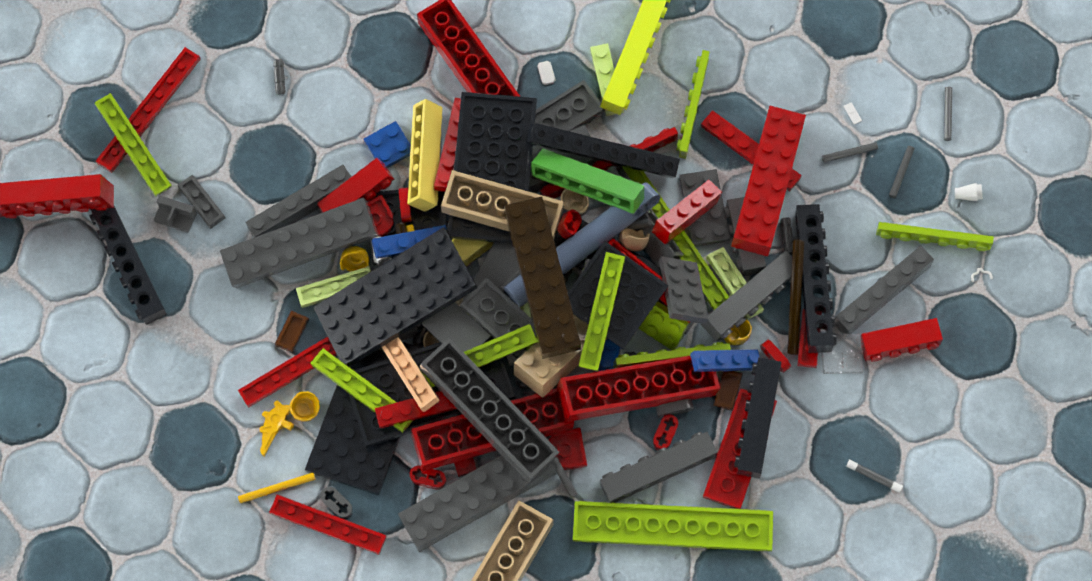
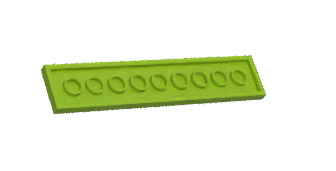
M575 501L573 542L772 552L773 511Z

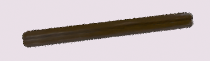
M803 240L793 241L787 353L790 355H797L799 350L804 259Z

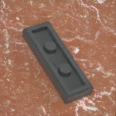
M193 175L177 185L210 229L226 219Z

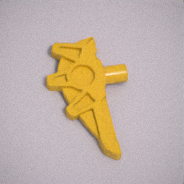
M278 400L274 402L275 407L270 412L264 411L262 413V416L266 418L264 426H261L259 429L262 433L260 452L264 457L279 430L284 427L291 431L294 427V423L287 421V415L290 414V406L283 405Z

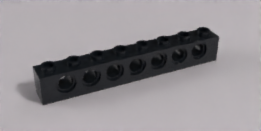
M538 123L530 124L526 143L667 178L676 177L680 161L679 158Z
M819 204L797 205L795 210L797 240L804 241L802 292L808 353L832 352L833 346L837 344L836 334H833L832 327H835V318L831 316L830 312L833 309V300L829 298L831 281L827 280L829 263H825L827 245L824 246L823 240L826 239L825 228H822L821 222H824V213L820 211ZM807 224H812L815 227L810 228L807 226ZM814 241L816 245H811L808 242ZM810 259H817L818 262H812ZM812 276H818L820 279L814 280ZM818 293L822 297L817 298L813 294ZM821 311L824 315H817L815 312ZM817 329H823L826 333H819Z
M115 206L104 211L90 209L92 214L89 217L93 225H98L99 230H97L101 241H106L107 245L104 248L108 256H113L115 260L112 262L116 273L120 271L122 277L119 279L124 289L128 287L130 291L127 296L131 304H136L138 308L135 310L139 321L144 320L145 324L148 325L166 316L167 313ZM106 220H111L108 225H103ZM113 236H119L117 240L111 241ZM126 251L124 256H118L120 252ZM129 267H134L132 272H126ZM142 283L140 288H134L135 284ZM144 299H150L148 304H141Z

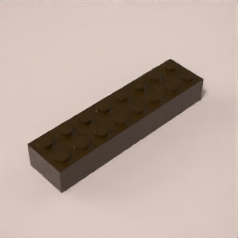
M542 196L504 205V213L542 359L581 350L578 330Z

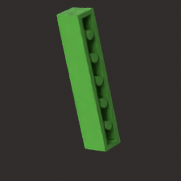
M542 148L532 161L533 177L634 214L644 200V185Z

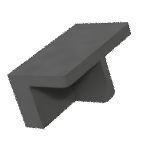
M159 195L156 201L159 208L154 221L188 233L197 215L195 207Z

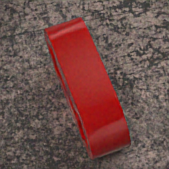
M408 187L399 188L402 223L412 222L411 208L407 204Z
M570 209L562 216L557 229L563 238L568 239L577 232L582 222L579 212L575 209Z
M767 339L760 345L762 352L768 359L782 362L780 372L784 373L791 368L789 360L772 341Z
M669 414L662 418L653 439L655 449H668L678 429V419L674 415ZM669 420H672L674 427L671 426L669 430L666 431V423L664 422H669ZM664 434L666 435L665 442L667 444L663 443L662 446H660L659 441L657 439L661 440Z
M418 465L410 470V479L416 485L440 490L446 485L445 474L439 470L430 469L422 472L421 466ZM418 471H421L422 475L427 477H419V480H416V477L413 474H417ZM437 476H440L442 482H438L436 485L434 480L429 479L430 477L437 478Z

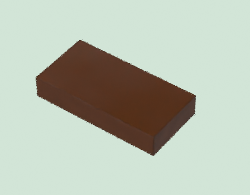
M291 311L275 342V346L293 353L309 322V318Z
M723 371L719 384L720 390L717 392L714 406L730 411L733 410L743 373Z

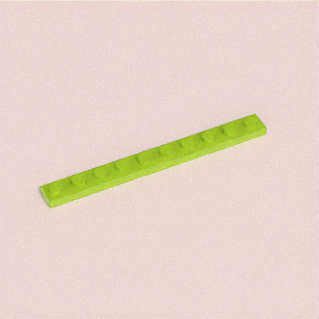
M623 167L633 182L639 184L648 183L658 193L645 172ZM661 196L659 202L651 208L658 219L670 210ZM683 230L673 238L684 254L679 260L697 263L703 294L708 297V303L715 310L729 296Z

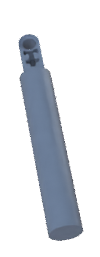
M643 183L644 200L634 214L611 206L556 247L562 274H566L599 249L604 241L608 242L654 207L659 202L660 195L648 183ZM519 275L504 286V290L508 297L520 308L527 303L521 275Z

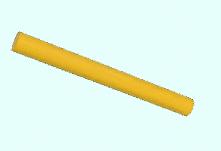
M309 473L239 495L238 500L240 503L310 482L316 480L314 473Z

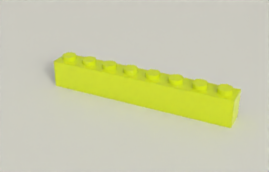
M671 0L642 1L602 99L601 108L621 115L623 109L627 110L631 101L627 98L629 94L633 95L637 86L634 83L635 78L639 79L643 69L640 66L642 63L645 64L648 59L649 53L646 51L648 48L652 49L656 39L652 36L654 32L658 34L662 24L658 21L660 17L664 18L668 9L665 7L666 2L670 3Z

